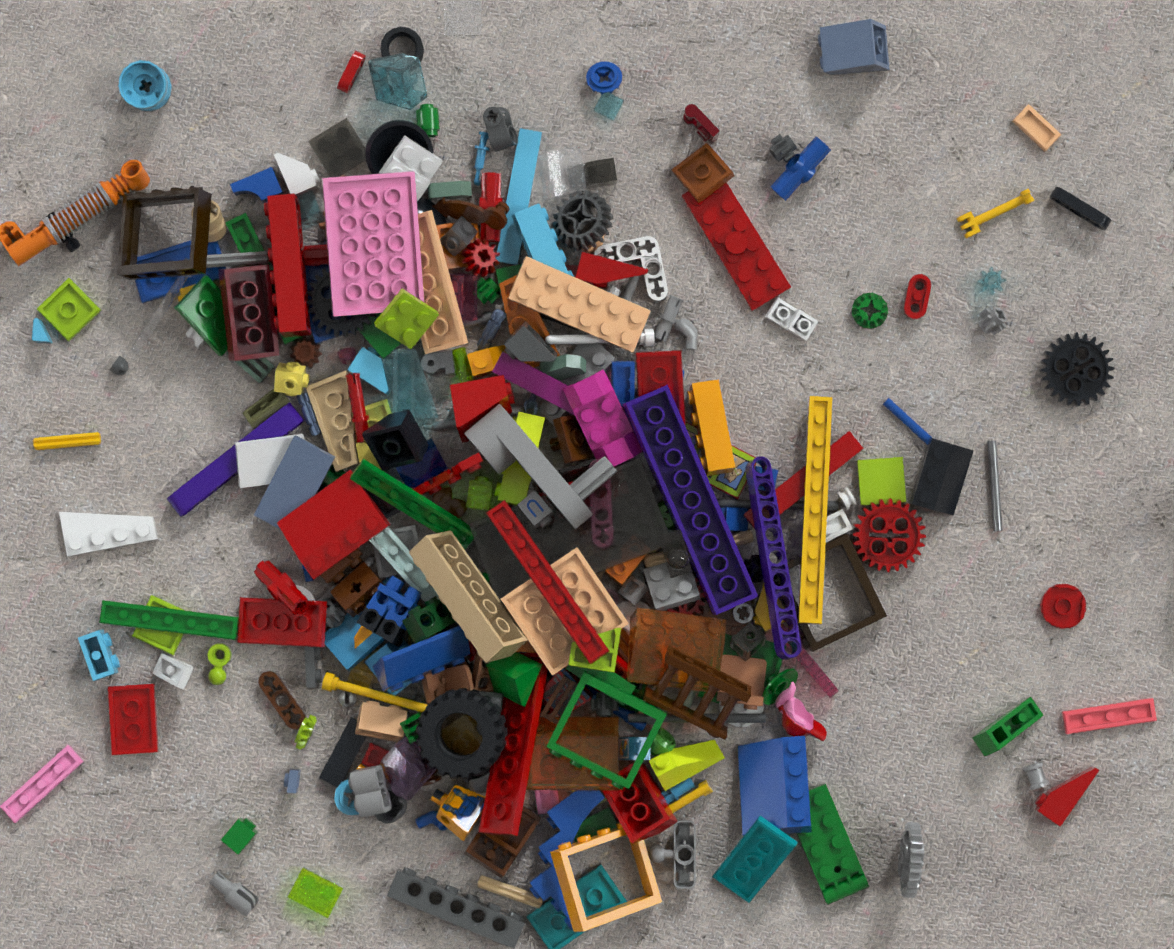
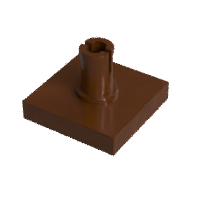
M575 415L553 419L557 437L551 438L550 444H559L551 446V449L554 452L562 451L565 464L595 457Z

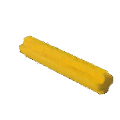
M98 432L39 437L34 438L33 446L35 450L100 445L101 435Z

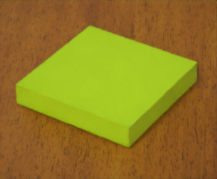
M70 278L37 308L68 342L102 311Z
M903 457L857 460L860 506L870 505L871 502L875 505L879 504V499H882L884 504H887L888 498H891L893 503H896L898 499L901 500V503L906 502Z
M154 595L150 596L146 605L184 610ZM135 628L132 637L174 655L184 634Z

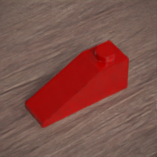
M582 251L575 278L593 285V283L600 284L648 273V269Z
M1090 767L1051 788L1045 794L1041 793L1035 802L1037 805L1035 810L1061 827L1100 770Z

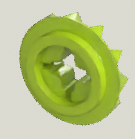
M310 715L309 718L305 717L294 741L297 743L295 748L300 750L305 748L317 722L315 716Z

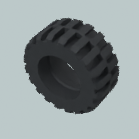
M467 688L452 689L439 695L425 707L426 709L419 717L420 723L416 727V733H418L416 743L417 746H421L422 751L420 755L422 759L427 758L429 761L427 765L431 769L435 767L439 770L438 774L442 776L445 774L450 775V779L457 780L459 777H462L465 780L470 779L472 776L483 774L499 759L507 742L505 741L507 728L504 726L506 719L504 715L499 713L501 708L498 704L494 705L490 701L491 697L488 695L482 696L480 691L475 689L472 691H468ZM465 713L478 722L482 730V742L473 753L467 755L459 754L452 751L445 744L442 738L441 727L444 720L451 714Z

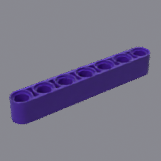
M288 403L239 442L287 436L300 426L304 419L293 405ZM235 445L167 498V501L180 517L186 515L238 474Z

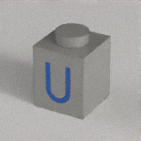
M535 490L517 504L536 529L539 526L544 528L553 520L551 517L554 513Z

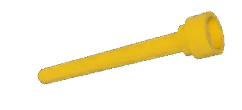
M326 672L322 682V690L329 692L339 689L418 712H424L427 706L424 703L341 681L339 677H336V674Z

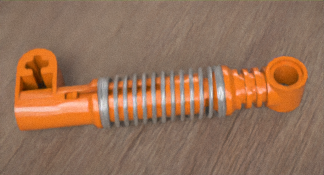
M138 160L127 161L121 168L120 176L116 174L115 179L111 177V182L107 180L97 183L93 186L95 193L91 189H89V193L84 191V196L80 194V199L76 197L77 201L72 200V204L67 203L68 207L63 206V210L59 208V213L55 211L54 216L50 214V219L48 217L42 219L39 222V226L26 235L22 233L15 222L8 221L0 225V241L17 266H21L49 246L60 244L62 242L61 238L65 240V236L70 237L69 233L74 234L73 230L78 231V227L82 229V224L87 226L86 222L91 223V218L95 220V216H100L99 213L104 214L103 210L108 212L107 206L110 209L118 204V200H120L119 196L123 197L125 192L129 194L130 189L132 191L145 189L150 183V177L141 162Z

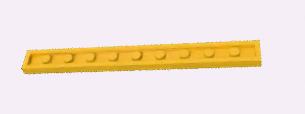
M809 396L798 623L822 624L832 397Z

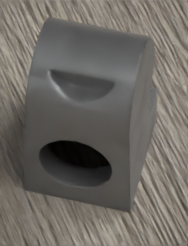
M453 351L426 354L421 360L422 369L428 374H436L440 370H445L446 375L456 374Z

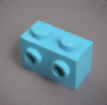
M98 630L78 637L93 681L119 673L118 667H120L117 655H113L110 646L113 644L109 633H105L104 630Z

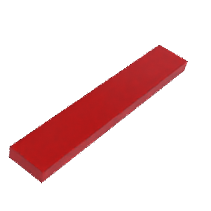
M850 431L830 446L829 476L864 449ZM806 465L775 489L779 515L804 497ZM762 508V515L765 518H769V511L766 508ZM750 509L743 516L755 529L752 509Z

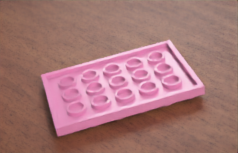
M415 171L322 178L333 316L382 313L401 289L406 290L424 302Z

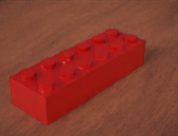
M295 193L267 196L268 202L264 203L265 216L268 217L270 225H266L267 239L270 240L272 248H268L269 262H272L274 270L270 271V280L276 290V293H272L273 307H276L278 316H274L275 330H278L284 338L311 335L300 200Z

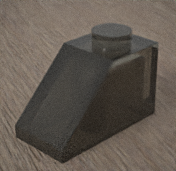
M614 158L590 161L569 168L572 191L617 184Z

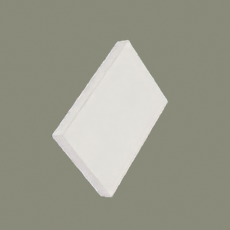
M298 434V435H296V436H298V437L304 439V435H303V434ZM295 435L235 442L239 487L245 488L270 484Z

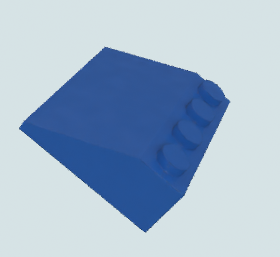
M805 736L781 737L738 746L742 835H745L759 816H762L786 834L812 832Z

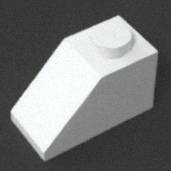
M280 153L274 154L290 194L295 193L298 198L319 189L316 183L320 179L315 169L311 170L308 164Z

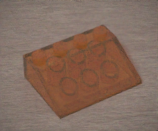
M637 607L630 616L627 681L658 685L668 667L667 663H665V653L669 646L721 670L726 620ZM681 670L676 671L667 687L682 689L688 674ZM699 680L696 681L692 690L706 692L709 685Z
M539 717L526 790L618 791V788L611 784L612 780L606 777L599 779L590 774L591 769L585 766L580 769L569 763L571 759L565 756L559 758L549 753L550 748L546 746L557 725L546 718ZM569 717L556 743L619 775V717Z

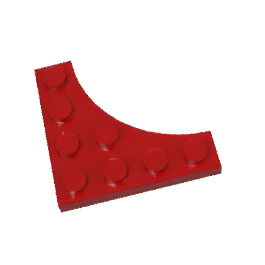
M478 452L459 462L451 469L413 488V490L421 495L426 492L432 495L442 489L440 485L448 481L449 485L461 480V474L468 471L469 474L480 470L484 460Z

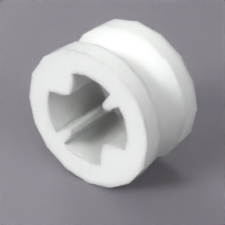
M847 487L844 488V492L839 491L837 493L846 510L850 509V505H857L855 498Z

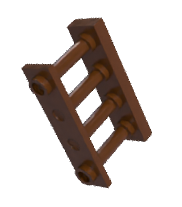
M669 646L665 653V663H667L668 667L655 690L648 687L645 688L643 700L707 731L714 738L720 737L726 740L728 727L724 724L737 701L748 702L751 697V686ZM681 670L688 674V678L674 701L662 694L675 672ZM701 680L707 683L709 687L694 711L683 704L696 681ZM721 690L728 693L730 697L715 721L703 714L716 692Z

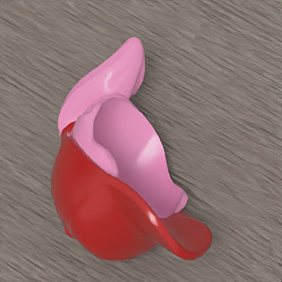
M791 682L790 686L775 701V706L782 714L783 728L792 737H806L810 735L824 741L827 735L826 729L821 723L814 720V716L805 709L804 704L794 697L796 686L794 682Z

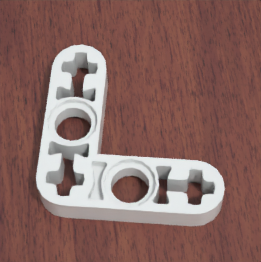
M646 236L602 245L595 250V255H601L602 250H605L606 253H613L612 248L617 247L616 255L619 259L617 261L626 263L641 260L643 268H647V265L650 263H656L660 268L658 274H644L647 294L655 302H660L666 298L668 288L659 244L655 238ZM646 241L655 245L651 253L644 249L639 250L641 255L636 256L634 243H639L638 247L645 246ZM624 245L630 246L633 250V254L628 258L622 257L620 254V248ZM662 277V281H658L659 288L664 289V292H661V297L651 293L655 287L654 281L649 283L648 279L655 280Z

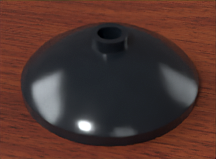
M393 120L380 125L370 135L365 148L366 163L372 174H379V171L404 135L433 154V146L427 133L417 124L406 120Z

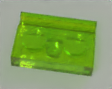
M303 867L288 898L329 918L344 888Z

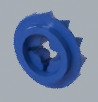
M607 61L598 62L587 71V85L593 92H600L601 95L607 92L612 94L613 90L619 89L622 82V72L614 63ZM608 76L609 81L604 80L601 82L600 77Z

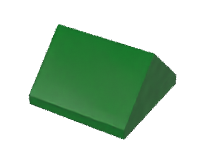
M515 652L510 657L487 664V669L493 691L503 693L505 698L525 707L543 664L519 652Z

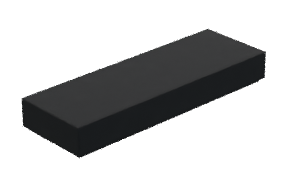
M353 717L350 718L319 776L320 779L335 787H338L344 781L367 737L355 734L357 719Z

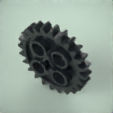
M322 269L324 276L321 278L315 275L318 283H310L314 291L307 292L312 297L311 300L307 301V304L313 306L308 310V313L316 314L312 321L317 322L320 320L318 328L322 329L326 326L325 332L329 334L334 330V336L336 337L339 336L340 331H342L345 338L348 337V331H351L356 336L357 328L364 332L363 324L372 325L369 317L376 318L377 315L375 313L351 315V319H347V316H341L338 320H332L331 298H324V291L330 288V275L326 270Z
M1078 332L1074 333L1073 339H1071L1069 334H1066L1065 341L1060 337L1056 339L1058 346L1053 343L1049 345L1052 352L1044 351L1048 359L1040 361L1046 365L1045 368L1039 370V372L1046 373V376L1041 381H1048L1049 384L1045 387V390L1052 388L1053 391L1050 396L1053 397L1058 394V402L1063 401L1065 398L1067 399L1066 403L1068 406L1071 405L1073 400L1076 407L1080 406L1081 400H1083L1085 405H1088L1090 402L1089 398L1095 402L1098 400L1096 394L1105 395L1103 387L1110 388L1106 381L1114 379L1112 375L1108 374L1109 371L1115 369V367L1108 366V363L1113 358H1106L1105 355L1110 350L1102 351L1101 348L1104 343L1101 342L1096 345V337L1089 341L1087 333L1081 339ZM1077 348L1085 351L1086 357L1084 360L1076 357ZM1091 358L1094 359L1093 363L1081 369L1079 373H1075L1067 379L1060 381V377L1073 370L1075 366H1079ZM1058 360H1063L1066 363L1067 368L1064 372L1057 369L1056 363ZM1090 367L1097 370L1098 376L1096 379H1091L1088 376L1087 371ZM1070 379L1078 382L1077 391L1069 389L1068 382Z

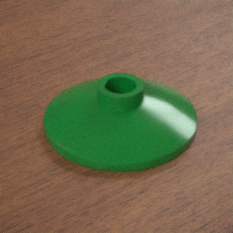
M790 668L779 674L771 675L767 680L768 685L762 695L764 697L763 703L766 705L774 704L777 697L790 686L791 682L796 683L798 672Z

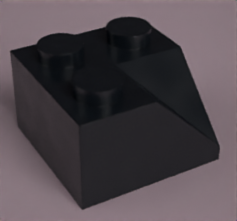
M409 409L387 415L362 433L382 471L422 461L429 447Z

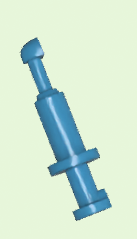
M479 131V135H481L479 146L475 145V149H477L474 166L476 175L473 182L477 186L481 184L479 176L480 170L484 167L486 151L490 150V148L486 147L489 135L487 132Z

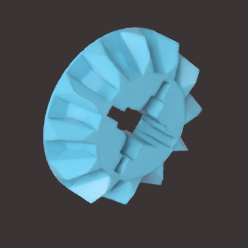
M348 780L342 781L335 789V804L342 813L357 815L359 813L355 810L354 800L348 804L349 798L344 795V792L352 793L353 790H351Z

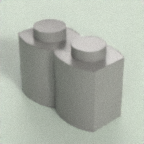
M381 765L356 769L350 772L348 782L351 790L354 791V807L360 817L386 813L392 809Z

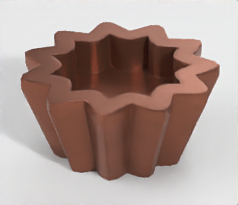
M304 336L302 340H295V345L290 347L293 351L290 357L294 359V362L309 368L313 367V363H319L318 357L322 353L319 351L320 344H315L314 338L308 340Z

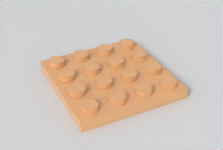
M578 547L551 564L555 573L598 634L615 628L622 629L629 624ZM530 578L502 597L501 600L547 669L554 675L568 665L571 644L574 640Z

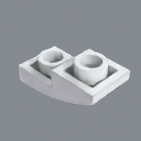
M777 297L765 316L807 341L818 323L817 320Z

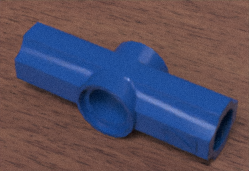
M815 137L800 154H796L787 162L786 170L771 185L772 190L786 201L801 183L804 184L813 177L816 171L815 168L831 149L818 137Z

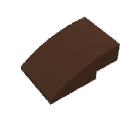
M523 806L518 836L491 835L478 831L464 854L502 879L536 828L541 817Z

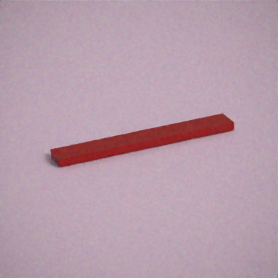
M504 500L489 510L486 514L588 662L593 664L610 652L508 503Z

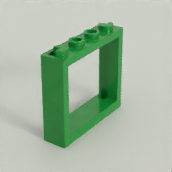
M584 671L546 747L550 748L549 753L556 757L562 758V756L571 759L569 763L580 769L583 766L591 769L590 774L599 779L606 777L612 780L611 784L621 790L624 787L629 789L667 712ZM586 684L656 719L627 778L556 743Z

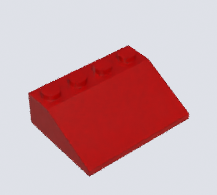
M351 469L277 522L295 554L313 580L320 577L391 525L366 489L350 479L353 472Z

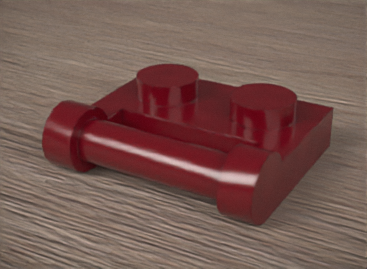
M687 105L683 116L684 122L687 125L693 124L698 130L696 132L697 135L704 142L708 140L712 144L718 139L720 130L696 105Z

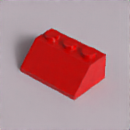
M634 762L616 774L627 778ZM644 763L639 768L629 789L624 787L621 790L613 786L610 779L599 784L632 844L658 835L678 822Z

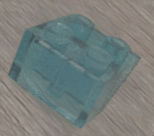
M401 53L368 61L377 101L411 110L428 97L418 57Z

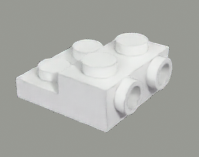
M404 135L379 171V174L415 171L416 197L418 201L430 185V179L443 161Z

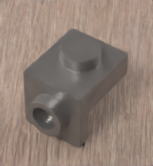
M461 216L449 231L440 238V242L453 256H456L470 243L478 231Z

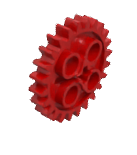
M888 498L887 504H884L883 500L879 499V506L871 502L870 511L863 508L865 515H857L858 519L861 520L860 524L853 523V526L858 528L857 532H852L853 536L858 537V540L852 542L853 545H860L856 550L857 554L864 553L861 560L866 561L870 559L868 563L870 567L877 563L878 571L883 566H885L886 572H890L891 566L896 571H899V564L907 568L906 561L908 559L914 563L913 555H921L917 548L925 547L920 542V539L926 538V535L920 533V531L926 527L918 525L922 517H914L917 510L908 511L910 506L908 503L901 507V500L899 499L895 505L891 498ZM881 517L884 524L882 528L876 530L873 528L872 522L875 518ZM899 518L906 520V527L902 530H897L895 527V522ZM888 529H890L894 534L908 533L909 537H890V541H888L883 536L870 537L869 533H888ZM876 540H881L883 543V548L879 552H873L871 548L872 543ZM898 541H904L906 546L905 550L901 553H897L894 549L895 543Z

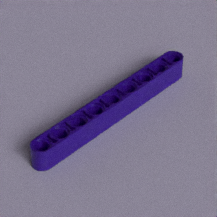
M759 456L747 463L745 473L775 652L780 659L789 660L800 654L801 640L772 467L767 458ZM755 463L762 467V473L755 471ZM758 486H763L765 488V496H762L758 492ZM762 508H766L769 511V518H765L762 515ZM766 530L773 534L772 541L766 538ZM770 553L776 555V564L770 561ZM774 575L780 578V586L774 584ZM778 598L784 601V609L778 607ZM782 620L788 624L787 632L781 628ZM786 643L792 647L791 654L786 653L784 649Z

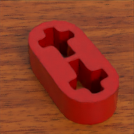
M358 51L352 54L338 83V90L347 94L350 92L365 62L366 55Z

